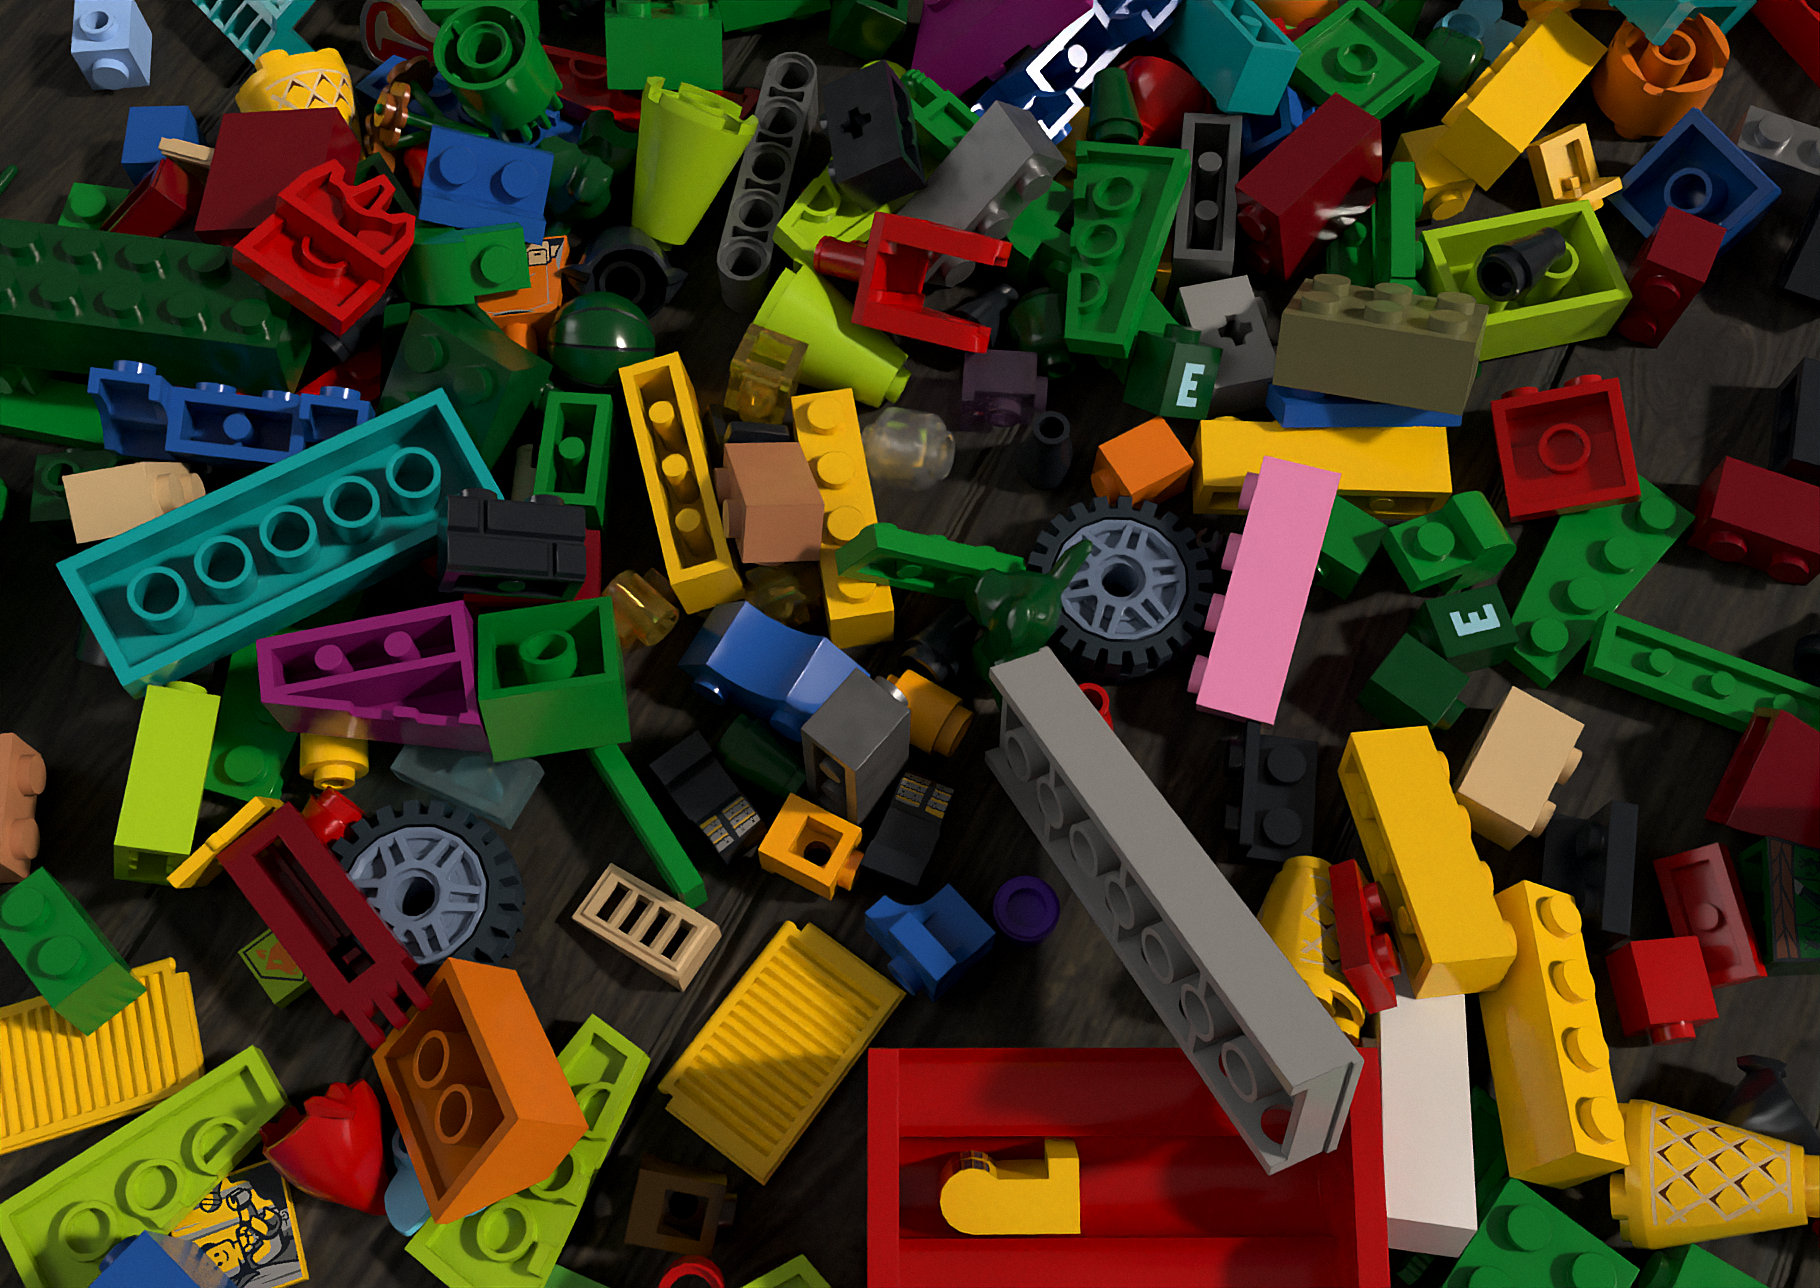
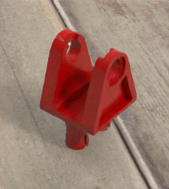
M875 211L868 244L860 240L845 242L837 240L832 236H823L816 245L813 265L815 271L819 274L831 275L859 283L851 323L955 349L984 354L987 353L992 328L923 306L926 295L922 294V288L929 260H934L935 252L987 265L1006 267L1013 243L929 220Z

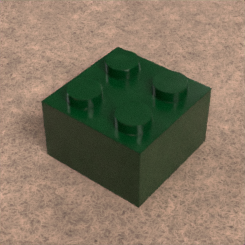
M457 306L412 310L376 408L375 417L442 387L491 475L496 476L509 473L516 459V450L522 445L553 365L500 332L477 321L469 313Z

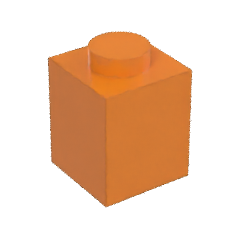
M1157 416L1098 446L1091 474V483L1097 497L1107 496L1109 506H1115L1119 496L1133 497L1132 508L1141 510L1144 500L1158 505L1185 491L1194 461L1163 417Z

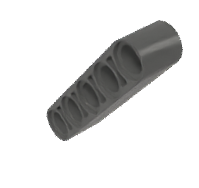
M785 52L777 55L770 61L766 69L754 114L758 118V126L743 155L717 253L722 298L729 308L739 313L759 311L777 281L784 251L772 240L776 225L797 200L818 116L817 67L812 59L799 52ZM743 274H752L749 276H740Z

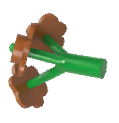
M423 55L416 56L411 60H404L391 69L387 76L388 85L381 91L374 107V113L367 115L365 119L367 133L364 135L363 146L366 156L369 157L379 151L395 177L404 174L403 155L407 147L429 142L432 124L492 138V133L444 116L427 95L433 88L434 82L432 79L437 75L438 69L434 62H429ZM412 100H416L430 118L408 112L407 106ZM406 124L424 129L423 131L401 135V129Z

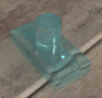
M411 744L404 745L390 767L398 779L457 806L459 805L510 830L545 774L539 762L530 758L494 763L492 753Z

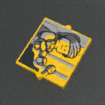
M268 1159L230 1172L171 1231L172 1237L195 1242L238 1288H286L309 1279L289 1182L276 1171Z

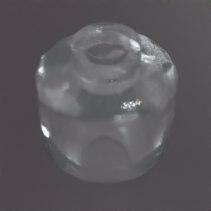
M888 407L878 415L874 424H868L865 427L861 437L870 474L880 484L916 491L928 490L938 479H944L949 474L955 454L954 435L951 431H947L945 423L935 413L900 407Z

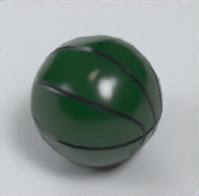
M593 291L575 297L565 303L556 313L548 330L547 353L556 375L573 391L577 393L607 394L614 398L624 395L619 368L653 359L655 356V337L645 314L630 300L611 292Z

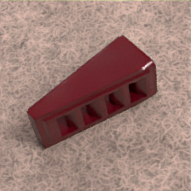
M169 157L162 158L101 224L98 230L158 238L192 219L198 213L205 184Z

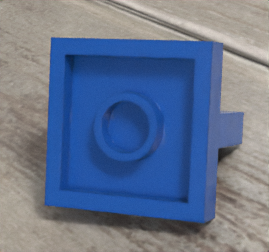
M432 124L424 175L421 179L418 197V219L462 229L519 222L523 227L525 242L542 246L546 227L543 213L554 154L545 150Z

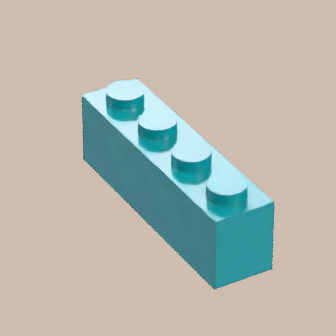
M1183 0L1171 13L1175 21L1160 35L1169 45V52L1185 63L1192 71V76L1217 100V107L1228 115H1241L1242 118H1246L1249 113L1273 116L1301 55V51L1252 0Z

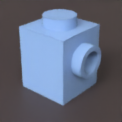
M75 0L71 54L93 90H118L149 86L152 33L135 0Z

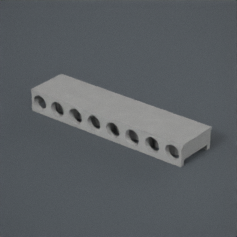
M1046 646L1040 648L1039 652L990 667L989 678L1003 698L1000 745L997 748L985 751V762L1268 1176L1320 1152L1325 1151L1327 1154L1336 1150L1365 1061L1050 648ZM1071 849H1072V851H1073V854H1074V856H1075L1076 861H1075L1074 858L1072 857ZM1105 897L1107 898L1111 911L1108 909L1106 905ZM1142 947H1143V951H1144V954H1145V957H1146V960H1147L1148 964L1145 962V960H1144L1143 957H1142V954H1141V948H1142ZM1180 999L1186 1018L1181 1014L1179 1009ZM1220 1055H1222V1062L1227 1077L1222 1073L1219 1067ZM1273 1109L1291 1112L1283 1144L1272 1141L1263 1132L1261 1116L1264 1112Z

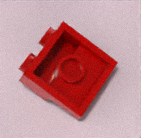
M1583 375L1566 381L1562 388L1538 392L1536 387H1520L1503 393L1501 399L1490 401V416L1500 472H1502L1510 523L1640 501L1641 490L1618 377L1602 380L1600 375Z

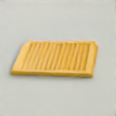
M786 920L657 1087L660 1092L673 1097L665 1109L761 1185L765 1186L907 993L811 922L800 931L792 921Z
M168 957L132 968V971L146 987L147 991L89 1036H86L52 1009L43 995L0 1008V1156L150 1110L206 1075L189 973H175L176 962L174 958Z

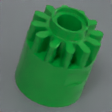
M498 0L476 1L455 11L442 24L435 38L433 48L436 67L478 129L490 133L495 132L499 140L510 142L512 139L513 131L518 132L525 142H529L532 139L531 129L537 124L545 130L551 128V122L545 112L546 109L551 111H560L563 105L556 92L560 91L563 85L530 23L518 8Z

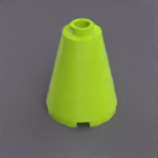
M653 76L647 77L644 89L642 90L631 225L644 231L662 250L670 251L673 244L684 245L688 241L753 138L758 126V118L751 115L743 121L739 119L743 107L715 93L688 83L681 82L678 93L662 89L666 78Z
M798 256L793 259V271L785 268L751 325L753 329L761 333L753 347L743 343L738 359L750 368L826 392L852 388L855 401L877 408L880 407L885 398L895 404L913 373L903 367L908 355L885 333L878 329L851 323L854 304L822 274L817 273L809 262Z

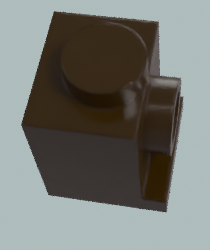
M643 1153L624 1243L687 1255H701L711 1259L716 1236L729 1238L735 1215L738 1194L726 1191L727 1173L657 1159V1155ZM675 1192H683L695 1195L698 1201L691 1210L681 1212L671 1205L670 1198Z

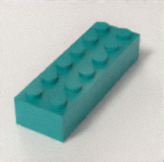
M441 387L62 560L55 565L121 685L135 700L146 696L148 685L164 687L168 682L177 681L256 642V639L265 638L437 554L438 516L447 495H456L459 491L468 488H484L495 492L498 499L505 500Z

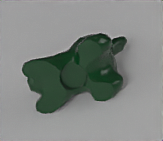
M600 109L592 112L582 129L577 143H570L560 137L551 136L544 138L537 145L536 149L553 152L554 154L546 197V205L552 215L545 228L543 238L568 235L575 224L587 222L606 211L613 191L621 181H624L628 186H634L639 132L632 133L619 129L614 123V113L610 110Z
M1084 539L1065 550L1046 574L1022 569L1002 572L989 568L981 571L966 588V607L975 617L978 625L985 628L983 635L968 651L966 657L967 672L970 680L973 682L987 681L993 692L996 705L1001 712L1003 696L989 678L990 667L1039 652V649L1045 646L1058 625L1062 609L1061 595L1092 551V541Z

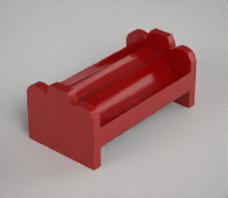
M1181 1047L868 1048L867 1288H1391L1378 1048L1355 1047L1365 1061L1337 1149L1327 1154L1325 1151L1320 1152L1269 1176ZM1220 1055L1219 1067L1222 1073L1227 1077L1222 1062V1055ZM1273 1109L1262 1114L1261 1127L1268 1138L1276 1143L1283 1144L1291 1112ZM1044 1139H1074L1079 1157L1080 1234L973 1235L962 1233L950 1226L943 1216L939 1193L941 1171L947 1161L956 1154L972 1150L983 1152L995 1161L1044 1159Z

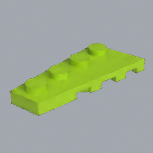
M919 144L925 180H927L941 162ZM827 165L819 177L811 181L776 225L772 240L792 259L798 256L814 267L813 257L815 248L823 236H832L837 240L851 242L852 240L866 242L870 236L875 211L897 215L917 191L863 213L847 194L840 195L836 191L830 179Z
M593 1013L557 1057L589 1129L548 1179L495 1202L475 1215L462 1217L449 1224H435L431 1215L404 1248L449 1288L545 1287L651 1061L644 1051Z
M254 1045L248 1047L0 1204V1236L26 1288H88L102 1273L99 1270L102 1260L117 1244L132 1235L139 1236L144 1230L168 1235L262 1140L259 1128L265 1123H278L284 1111L292 1107L261 1049Z

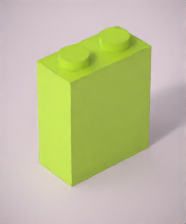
M182 681L168 682L164 687L147 686L114 841V879L173 886L166 878L192 855L221 696L207 694V690L202 686Z

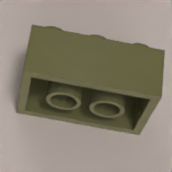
M1318 274L1314 276V279L1306 278L1282 313L1272 385L1462 416L1476 376L1490 305L1476 304L1475 297L1459 292H1442L1438 294L1437 298L1412 294V288L1398 283H1379L1375 285V289L1350 285L1351 280L1349 278L1336 274Z

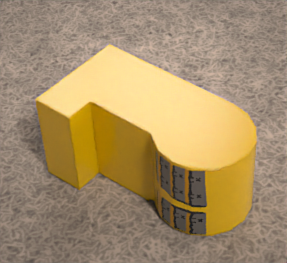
M1044 1139V1159L995 1161L983 1152L965 1151L950 1158L941 1171L939 1193L942 1214L950 1226L962 1233L973 1235L1080 1234L1079 1157L1074 1139Z

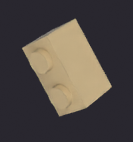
M140 462L62 476L77 544L106 541L206 495L201 478L197 473H192L191 464L186 462Z
M1512 686L1492 709L1451 787L1457 804L1463 805L1469 814L1471 830L1508 851L1527 835L1535 839L1538 838L1549 823L1556 808V804L1547 800L1555 783L1564 785L1573 774L1582 757L1583 752L1575 748L1574 745L1584 724Z

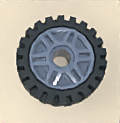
M1107 496L1093 498L1089 509H1086L1082 502L1069 507L1066 518L1059 513L1050 521L1047 532L1042 530L1037 538L1026 571L1046 574L1065 550L1084 539L1093 542L1092 551L1061 595L1062 609L1058 625L1046 642L1045 647L1048 646L1058 660L1061 658L1065 661V669L1068 673L1077 677L1080 670L1090 673L1088 682L1102 685L1105 677L1113 678L1114 686H1128L1134 677H1137L1141 684L1153 680L1159 670L1165 674L1173 669L1180 658L1184 659L1199 637L1204 627L1213 595L1211 593L1213 586L1212 570H1206L1209 558L1204 547L1195 548L1197 536L1191 528L1187 527L1182 531L1178 530L1180 518L1169 510L1163 518L1155 515L1157 510V504L1144 500L1141 510L1132 508L1133 497L1119 496L1115 506H1109ZM1118 584L1127 589L1130 595L1116 597L1109 594L1103 586Z
M418 799L403 801V810L395 811L390 805L375 810L378 819L370 824L364 818L360 819L351 826L358 836L349 843L340 836L331 849L335 853L336 858L420 965L412 973L423 988H425L448 957L500 967L498 962L503 956L510 958L517 945L514 940L516 931L522 932L525 920L522 906L526 905V896L521 882L522 876L505 842L482 818L479 820L471 811L459 805L456 809H452L445 801L431 800L429 806H424ZM424 891L435 892V900L425 913L418 916H407V908L413 897ZM355 935L328 955L349 982H352L358 976L345 963L342 957L357 946L364 952L372 964L375 963ZM405 992L395 999L397 1003L407 1007L412 1005Z

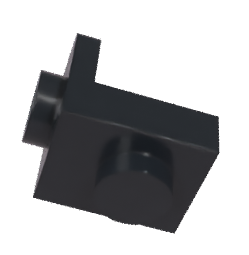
M708 403L702 419L714 468H723L724 444L776 443L788 442L790 439L787 426L770 424L766 408Z

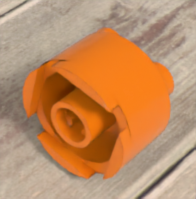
M1698 13L1695 19L1687 16L1662 46L1651 43L1641 29L1634 27L1626 20L1627 17L1618 28L1608 46L1607 52L1602 57L1591 78L1590 85L1599 108L1614 122L1616 132L1622 137L1637 140L1644 135L1665 136L1692 107H1696L1701 111L1723 76L1725 66L1729 61L1730 49L1721 29L1710 18L1701 13Z

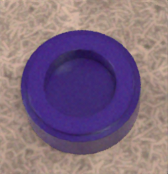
M1019 876L1004 883L998 890L992 907V920L999 935L1007 942L1020 947L1036 946L1047 940L1054 932L1060 916V903L1055 891L1045 881L1032 876Z

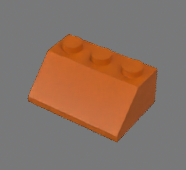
M451 957L445 960L424 988L434 1003L423 1012L412 1004L406 1011V1015L411 1022L400 1031L394 1027L387 1036V1041L372 1056L435 1224H449L548 1179L589 1129L516 970Z

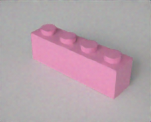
M1265 455L1259 474L1247 471L1238 504V509L1249 511L1242 535L1230 533L1221 569L1232 572L1226 596L1213 594L1204 630L1215 633L1209 657L1197 654L1188 684L1187 692L1198 694L1196 702L1198 711L1246 723L1247 720L1261 722V728L1272 730L1339 485L1340 473Z

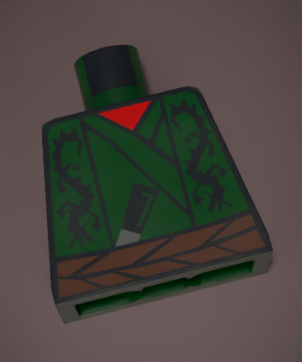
M1766 836L1738 854L1739 885L1768 977L1820 975V849L1779 837Z

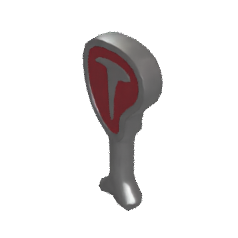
M367 0L360 15V38L362 47L369 59L380 66L392 55L408 60L423 55L429 62L435 63L433 48L440 27L431 22L416 0Z

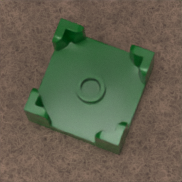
M1349 0L1293 42L1301 51V55L1287 85L1294 92H1296V88H1299L1319 106L1337 92L1378 120H1381L1401 103H1404L1400 117L1407 120L1422 108L1441 62L1365 0Z

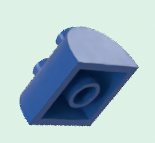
M1692 107L1621 179L1623 188L1606 196V198L1646 238H1648L1669 205L1726 228L1727 230L1714 259L1716 261L1741 241L1768 214L1779 199L1781 189L1698 108Z

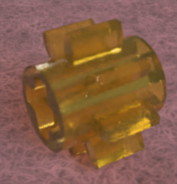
M811 561L784 562L778 566L758 565L745 573L748 579L745 584V600L766 616L778 622L781 621L783 625L789 628H794L810 621L808 611L821 606V601L819 600L823 589L821 575Z
M651 568L643 579L633 570L622 572L609 583L601 596L612 597L620 643L625 648H628L636 638L646 646L657 644L672 630L679 618V610L673 606L678 597L673 592L670 582L654 568Z

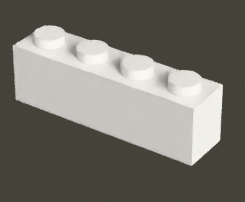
M1398 953L1402 972L1399 975L1393 976L1397 1007L1370 1014L1365 1007V1037H1360L1357 1046L1378 1048L1388 1247L1458 1258L1477 1231L1465 994L1415 999L1400 953Z

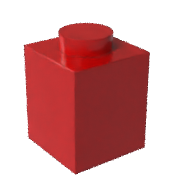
M1698 936L1632 941L1605 957L1624 1037L1650 1035L1654 1046L1685 1043L1696 1039L1694 1029L1719 1018Z

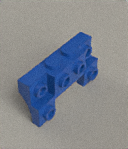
M1094 0L1091 10L1036 51L1029 47L970 109L981 118L990 106L998 100L1028 110L1056 146L1071 132L1072 126L1069 124V121L1084 106L1078 96L1083 90H1087L1094 85V75L1102 69L1110 68L1108 64L1128 43L1143 36L1149 42L1165 32L1175 21L1171 15L1172 11L1183 0Z
M126 360L114 361L113 370L90 367L87 393L95 401L100 414L104 449L111 454L249 471L262 470L375 418L376 415L370 401L360 400L361 393L349 388L322 386L320 387V395L301 393V396L284 391L265 390L262 391V397L236 394V388L211 382H197L195 389L175 387L162 376L156 375V367Z

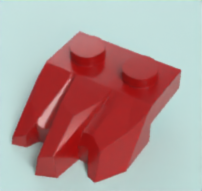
M332 159L303 172L277 194L275 212L233 247L232 264L340 337L379 301L414 242L416 216L406 212L388 214L386 212L390 207L396 189L385 174L379 175L360 185L350 186L343 181L344 167L336 159Z

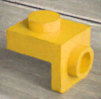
M1586 123L1568 125L1526 147L1542 208L1589 199L1595 211L1604 205L1602 198L1623 188L1620 177H1599Z

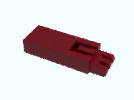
M286 802L216 855V858L331 1012L346 1023L351 1021L371 1048L376 1050L387 1041L383 1030L372 1019L380 1011L398 1031L411 1022L395 1000L402 993L405 992L409 1001L421 1012L434 1003L433 999L412 973L420 965L306 817L292 803ZM355 935L375 963L372 964L364 952L357 946L342 957L345 963L358 976L349 983L328 955Z

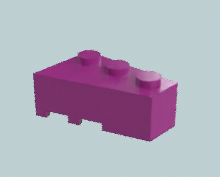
M923 0L911 70L914 68L915 70L919 69L921 73L924 72L925 77L931 78L944 91L948 89L965 104L966 99L962 95L985 76L992 82L996 81L1007 72L1006 66L1003 64L1005 61L1027 45L1036 51L1091 10L1094 0Z
M463 600L256 639L261 703L286 732L492 753L478 702V629Z

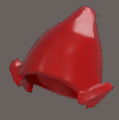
M1135 56L1116 67L1123 69L1128 76V82L1144 130L1143 136L1139 141L1141 146L1170 148L1182 138L1184 113L1214 114L1212 96L1205 87L1203 90L1193 76L1175 63L1153 56Z
M364 1078L353 1082L349 1086L346 1083L334 1082L330 1084L325 1096H312L304 1102L306 1109L304 1115L301 1116L296 1107L292 1106L284 1111L278 1123H265L259 1128V1133L264 1143L262 1153L276 1171L296 1188L313 1198L342 1204L373 1216L387 1215L384 1195L390 1180L387 1175V1155L384 1151L381 1106L373 1089Z

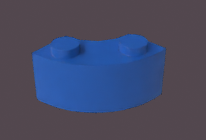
M747 601L716 604L677 664L680 669L694 678L691 684L693 689L705 699L718 705H724L728 700L769 721L770 725L778 733L796 742H802L801 727L856 667L870 677L867 671L826 637L808 635L789 628L766 616Z

